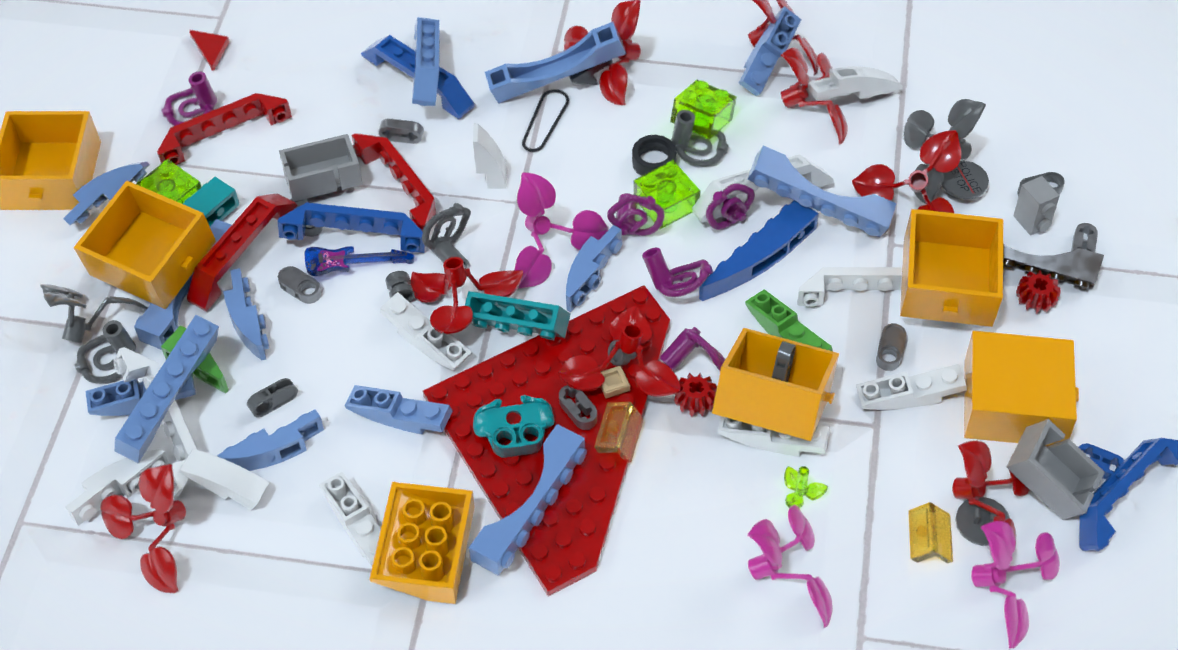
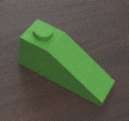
M180 325L161 346L165 359L168 358L185 332V327ZM209 352L205 360L194 370L193 376L226 394L229 389L224 375Z

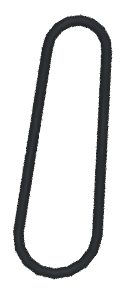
M552 89L544 92L540 97L522 140V146L525 150L537 152L545 146L569 104V97L564 91ZM550 93L563 94L566 102L542 144L538 148H528L525 142L544 97Z

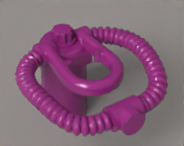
M197 71L192 73L188 78L191 88L174 93L166 98L164 108L161 111L172 126L185 122L174 118L172 102L176 99L187 97V95H196L195 98L183 101L178 107L179 114L185 118L210 112L216 105L217 97L204 72ZM199 103V109H194L191 112L183 111L187 105Z
M735 183L730 184L723 191L715 192L713 194V201H711L706 209V218L713 229L722 230L731 224L734 225L738 220L744 221L747 217L746 213L755 199L754 190L746 185ZM737 190L748 194L745 202H742L737 196L728 198V195ZM723 203L721 215L727 220L717 223L714 219L713 211L718 205L720 206Z
M630 193L621 194L618 202L611 206L607 212L609 222H611L612 226L615 225L622 229L623 236L627 234L632 236L634 234L638 236L651 235L659 230L665 218L663 209L655 203V199L652 196L640 197ZM637 203L657 213V219L653 226L639 229L648 221V215L643 210L636 209ZM639 215L643 219L640 221H636L635 216Z
M651 248L642 254L655 289L667 297H681L692 293V291L697 290L705 282L709 274H713L711 264L704 259L669 270L660 248ZM700 268V276L697 277V273L690 270ZM692 277L690 280L686 282L673 284V282L679 280L683 281V279Z
M696 327L692 329L685 328L659 357L675 371L695 347L698 348L700 346L708 353L719 371L725 361L723 355L699 335L701 331Z

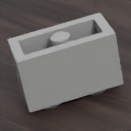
M1043 176L1022 184L1013 217L1030 236L1038 232H1044L1052 225L1060 195Z

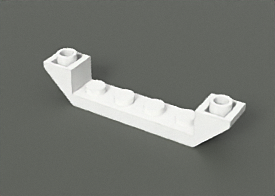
M801 154L788 157L793 167L813 185L822 188L834 182L833 177L823 168ZM751 169L712 180L692 207V211L702 223L708 222L706 209L711 201H713V194L717 191H723L730 184H743L754 191L761 188L756 186L754 182L747 180ZM737 190L733 191L731 194L728 195V198H733L736 195L744 192ZM723 203L720 206L718 205L713 211L714 219L722 217L721 209Z
M822 267L799 287L797 306H822L825 290H901L902 267Z
M125 347L119 348L114 359L115 370L118 375H122L124 382L144 377L143 381L146 390L161 368L158 362ZM174 400L163 419V428L166 436L172 439L174 455L179 461L172 464L174 498H177L182 493L188 477L180 473L179 470L191 450L196 449L178 405Z

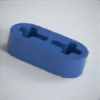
M1085 443L1078 446L1085 454L1090 455V459L1105 472L1102 477L1105 480L1114 472L1109 469L1110 465H1115L1116 470L1124 461L1121 456L1092 444Z

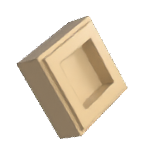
M621 366L601 372L605 378L604 384L601 386L605 398L630 391L629 382Z

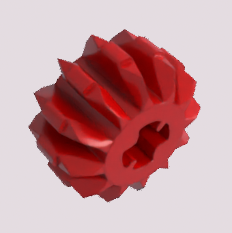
M1041 270L1037 274L1030 271L1027 276H1022L1016 289L1019 304H1026V311L1032 308L1036 314L1040 309L1047 313L1050 307L1054 308L1061 294L1058 280L1051 279V273L1046 276L1042 275Z
M689 372L687 379L680 377V392L675 394L674 401L677 406H680L681 412L689 411L691 417L697 412L702 417L705 414V410L711 412L717 390L716 383H712L711 377L702 378L701 372L697 376H693Z

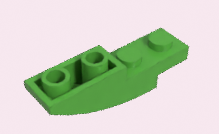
M765 289L745 301L749 311L768 334L833 351L830 344L798 321V315L795 311Z

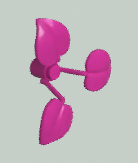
M528 172L521 174L517 204L519 210L527 215L525 226L529 231H532L531 236L534 237L539 250L534 246H527L519 253L514 268L515 271L523 270L524 273L518 287L519 289L542 284L551 273V259L549 256L542 254L544 248L538 235L546 234L550 228L572 233L571 245L580 250L591 236L600 240L608 231L603 218L592 210L579 212L573 219V228L550 223L549 218L543 215L545 214L544 209L551 208L555 203V189L544 177Z
M793 505L788 510V520L796 535L795 539L780 547V537L773 523L768 519L758 521L751 528L747 536L758 544L764 554L749 559L748 568L755 580L770 576L772 580L778 578L807 580L809 595L825 628L829 625L833 604L830 592L819 576L813 578L811 574L778 573V570L782 568V553L799 542H801L805 550H810L815 543V536L810 522L797 505Z
M994 521L981 527L987 537L994 562L974 565L971 571V578L975 587H989L990 592H998L1008 596L1004 603V615L1009 643L1008 649H1013L1024 639L1028 632V610L1023 599H1017L1014 592L998 586L1005 583L1006 572L1039 566L1042 578L1044 580H1052L1059 572L1060 559L1055 547L1054 538L1050 533L1044 532L1039 534L1036 539L1035 550L1038 561L1010 566L1013 560L1012 554L1016 548L1014 532L1008 523Z

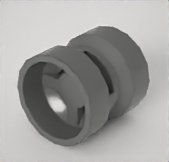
M395 271L386 277L385 283L390 291V298L398 292L409 302L414 299V290L410 285L411 281L407 272Z

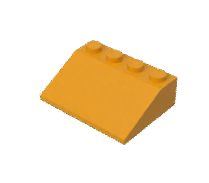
M392 482L369 578L370 582L427 601L456 604L475 509L473 491Z

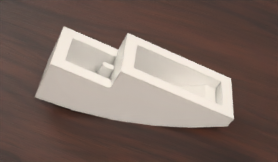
M478 123L473 124V150L476 174H486L487 189H506L507 169L500 148Z
M196 449L191 450L179 470L183 475L223 499L230 497L250 510L258 504L270 483L232 462Z

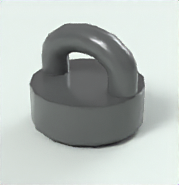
M615 340L610 343L608 347V355L615 347V343L619 340ZM619 349L610 362L615 366L627 365L631 359L636 358V352L626 354Z

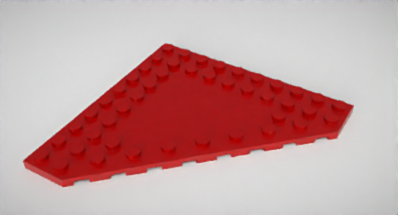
M645 285L569 320L565 338L555 337V340H548L538 335L422 390L423 397L427 402L450 405L452 413L444 430L500 520L519 509L536 489L544 469L543 445L538 452L512 457L496 455L487 437H480L474 433L473 419L480 407L496 399H501L502 405L500 407L523 404L520 396L523 395L542 398L549 403L554 414V424L545 429L543 443L557 424L585 438L587 454L584 461L580 465L577 464L575 466L570 481L566 485L563 484L558 490L559 493L556 501L552 505L547 506L540 524L533 526L529 532L530 535L526 544L518 548L548 597L597 571L599 558L605 545L611 518L614 515L620 488L626 475L629 458L634 448L638 428L642 421L648 395L643 393L635 382L636 374L641 371L636 352L635 359H631L627 365L621 366L629 382L630 391L609 398H605L601 387L593 391H583L597 409L596 425L591 429L583 430L573 423L559 404V392L567 384L560 379L558 371L561 370L568 359L576 355L592 357L597 361L598 367L601 366L608 357L610 343L614 341L609 334V327L612 321L619 314L637 305L652 330L650 341L642 345L643 363L646 366L652 360L660 361L659 357L662 354L665 338L670 328V318ZM610 362V363L608 364V366L605 368V370H608V369H611V368H614V367H617V366L613 365V364ZM566 396V400L570 398L576 404L575 397ZM581 411V418L584 417V416H585L587 419L590 418V415L586 416V415ZM512 412L507 415L506 421L509 424H518L521 421V416L518 413ZM528 434L524 438L527 441L532 442L535 441L538 437L533 434ZM501 438L498 440V443L508 445L511 441L508 438Z

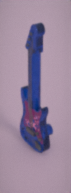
M353 246L339 249L309 247L304 252L305 268L311 276H320L332 271L349 272L350 266L346 264L391 261L392 263L413 264L415 257L412 253L391 249V252L350 254L354 253Z

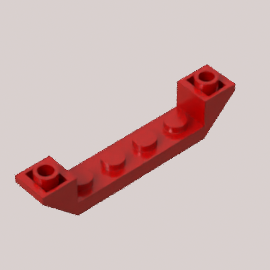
M254 93L171 127L157 150L163 170L185 162L181 148L264 114L272 126L291 118L288 100Z
M358 133L352 134V146L357 158L360 157L365 165L380 158L384 165L390 167L394 179L401 181L407 195L411 194L416 207L409 210L410 219L423 231L427 222L436 215L435 200L432 194L388 138Z
M278 193L257 196L197 264L186 298L187 301L207 312L222 294L217 282L272 218L278 220V218L294 210L297 207L296 202Z

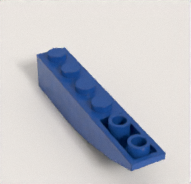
M795 200L789 205H784L778 215L768 219L760 231L754 232L742 247L738 246L726 261L723 260L718 264L713 274H710L699 287V299L705 301L749 282L773 267L817 229L819 213L810 207L800 205Z

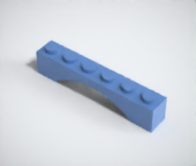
M610 22L592 29L578 43L552 57L529 63L503 64L485 71L489 89L499 104L626 53L614 23Z
M764 145L756 154L747 180L754 182L758 187L768 188L781 197L793 199L804 207L816 209L825 216L839 219L844 224L862 229L871 236L881 237L890 226L897 204L876 194L848 197L824 191L805 179L793 167L785 154Z
M218 219L215 220L210 227L216 239L215 244L230 228L231 224ZM193 273L166 309L150 303L144 314L138 317L134 328L139 341L162 350L161 346L178 328L179 310L183 299L189 291Z
M198 315L194 316L116 435L114 452L139 463L152 443L158 428L179 391L194 370L205 360L216 343L219 330L218 325Z
M558 424L555 426L543 443L544 469L540 482L533 494L511 515L482 528L469 546L472 562L498 576L504 568L510 567L515 557L514 553L519 546L523 547L526 544L530 535L529 532L533 526H538L542 521L544 510L548 505H552L556 501L559 493L558 490L563 484L566 485L570 481L575 466L577 464L580 465L584 461L587 454L584 437Z

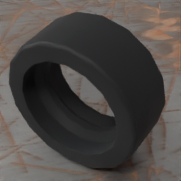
M654 134L641 137L634 143L632 148L633 169L637 174L648 179H661L668 176L674 171L676 166V146L670 139L662 135ZM648 151H659L666 154L668 158L659 163H650L641 159L640 156Z

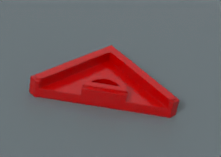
M190 30L191 39L197 45L199 52L207 61L210 69L215 71L230 42L229 37Z

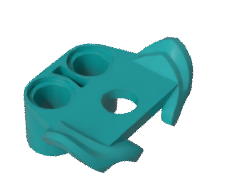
M523 395L520 396L523 404L500 407L502 401L501 399H496L480 407L475 413L473 419L474 433L480 437H487L493 451L500 457L536 453L543 445L545 429L554 424V414L546 400ZM512 412L518 413L521 416L520 423L509 424L506 421L507 415ZM528 434H533L538 438L531 442L527 441L524 437ZM508 438L511 443L501 445L498 443V440Z

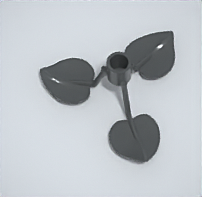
M961 99L950 109L948 123L952 127L949 131L955 130L958 132L961 160H966L972 151L971 144L963 138L967 137L977 124L986 103ZM917 110L907 118L904 126V141L908 147L918 149L922 147L927 137L934 136L929 133L935 124V120L929 112ZM920 164L917 166L915 171H923L924 169L928 168L929 165ZM934 167L927 173L928 187L926 192L930 202L933 201L944 180V173L936 171ZM914 192L917 198L925 203L922 193Z
M40 285L43 290V297L50 307L56 305L69 306L68 319L66 320L62 339L82 343L85 330L91 331L93 323L107 304L127 303L136 305L145 311L148 308L144 304L130 298L110 296L104 299L89 322L85 323L86 318L74 315L75 306L87 307L84 303L74 299V296L83 298V294L56 285ZM49 292L63 293L66 297L57 294H52Z

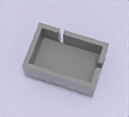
M348 134L278 150L283 173L294 202L335 192L337 187H341L343 190L363 184L360 165Z
M1047 419L1026 427L1006 467L1064 520L1086 513L1094 496L1092 492L1097 490L1105 472L1070 439L1046 447L1045 445L1060 441L1065 437V434Z

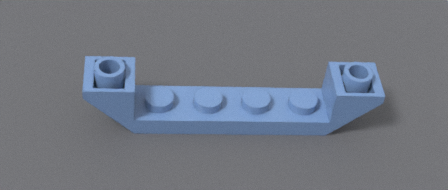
M417 17L415 22V76L412 89V104H419L421 106L436 105L440 20Z

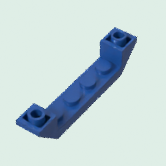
M391 35L375 41L361 52L362 57L376 66L386 60L412 78L415 76V50ZM439 66L437 94L441 96L442 109L460 119L475 106L474 102L456 76Z
M307 202L278 218L279 238L303 240L306 225L340 230L400 235V251L425 253V245L422 242L423 231L402 212Z
M1168 438L1143 440L1093 493V499L1086 513L1081 514L1079 517V547L1082 551H1100L1108 546L1110 543L1109 539L1116 531L1104 515L1113 509L1112 505L1117 499L1129 492V487L1133 482L1145 475L1144 471L1149 465L1156 461L1161 466L1178 465V440Z

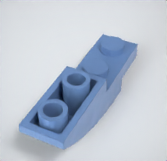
M785 6L775 16L776 23L769 24L743 67L745 71L739 84L755 96L761 94L779 57H781V54L787 50L802 20Z
M147 161L128 164L92 179L73 194L79 203L63 219L69 225L77 222L82 224L91 215L89 211L94 206L96 208L101 206L107 198L111 200L126 180L139 182L147 174L145 169L150 164Z
M613 225L600 240L591 236L576 255L566 284V310L570 313L576 306H580L584 302L586 295L592 289L595 290L601 282L600 269L606 265L613 253L616 254L622 247V229Z
M240 268L230 270L233 289L223 291L232 324L244 345L261 361L266 360L265 349H269L267 334H262V329H266L264 315L258 314L256 305H252L251 297L246 296V292H250L248 277L243 278Z
M193 373L181 388L175 400L196 395ZM138 379L124 382L123 380L85 391L89 415H130L146 391L144 381L139 382Z
M354 385L344 405L346 409L369 420L422 435L425 430L443 432L452 413L450 405L407 399L403 398L399 391Z
M314 409L309 413L302 414L290 424L278 428L271 435L263 428L258 432L250 434L246 439L234 446L227 447L217 456L248 471L282 463L307 451L305 441L324 431L321 416Z

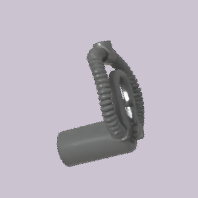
M679 111L676 115L671 137L679 157L693 166L698 165L702 167L718 163L722 159L723 154L727 153L729 146L724 133L714 128L694 124L695 115L691 111ZM692 131L713 134V136L715 135L719 138L716 149L717 153L714 157L698 160L686 155L685 152L704 156L712 150V143L708 138L691 135ZM690 140L694 141V143H697V141L703 142L707 145V148L705 150H698L695 147L691 148L689 147Z
M454 203L453 207L441 211L439 214L437 213L425 225L422 232V242L443 263L448 258L460 257L464 262L465 269L467 268L468 260L452 244L460 238L465 230L471 210L459 203ZM454 216H462V219L459 223L457 230L455 231L453 236L450 237L451 233L453 232L456 226V219L454 218ZM451 221L449 227L445 228L444 236L438 237L443 224ZM436 224L431 240H429L430 231Z
M117 320L106 323L102 330L103 335L90 340V342L88 341L78 349L77 363L74 366L77 372L81 373L89 382L103 384L122 377L117 372L103 377L92 375L89 372L90 369L85 358V353L89 349L107 340L111 344L98 350L93 357V364L99 370H109L114 367V359L107 364L99 363V359L103 354L108 352L112 354V351L115 350L117 355L119 348L123 347L134 352L136 350L135 342L121 322Z

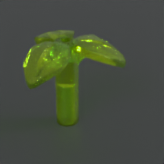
M787 466L784 473V482L787 488L795 492L787 494L785 504L789 508L793 505H797L800 508L804 505V495L812 501L819 499L827 492L828 486L818 482H812L807 485L809 468L806 466H801L798 471Z

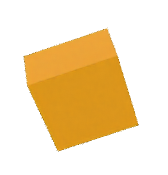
M90 111L5 112L0 129V210H72L79 203L73 194L93 179L101 140Z
M126 180L73 248L90 276L166 309L192 275L197 264L210 251L216 239L204 213Z
M911 209L903 242L900 316L993 327L1003 299L1004 219Z
M743 327L721 366L712 414L811 441L827 402L832 404L835 393L830 392L839 353ZM783 341L796 345L788 382L772 378L777 353Z
M972 331L964 360V380L967 390L964 391V438L1019 443L1026 427L1049 419L1065 434V437L1060 441L1045 446L1070 439L1077 421L1076 402L1079 400V388L1076 387L1074 340Z

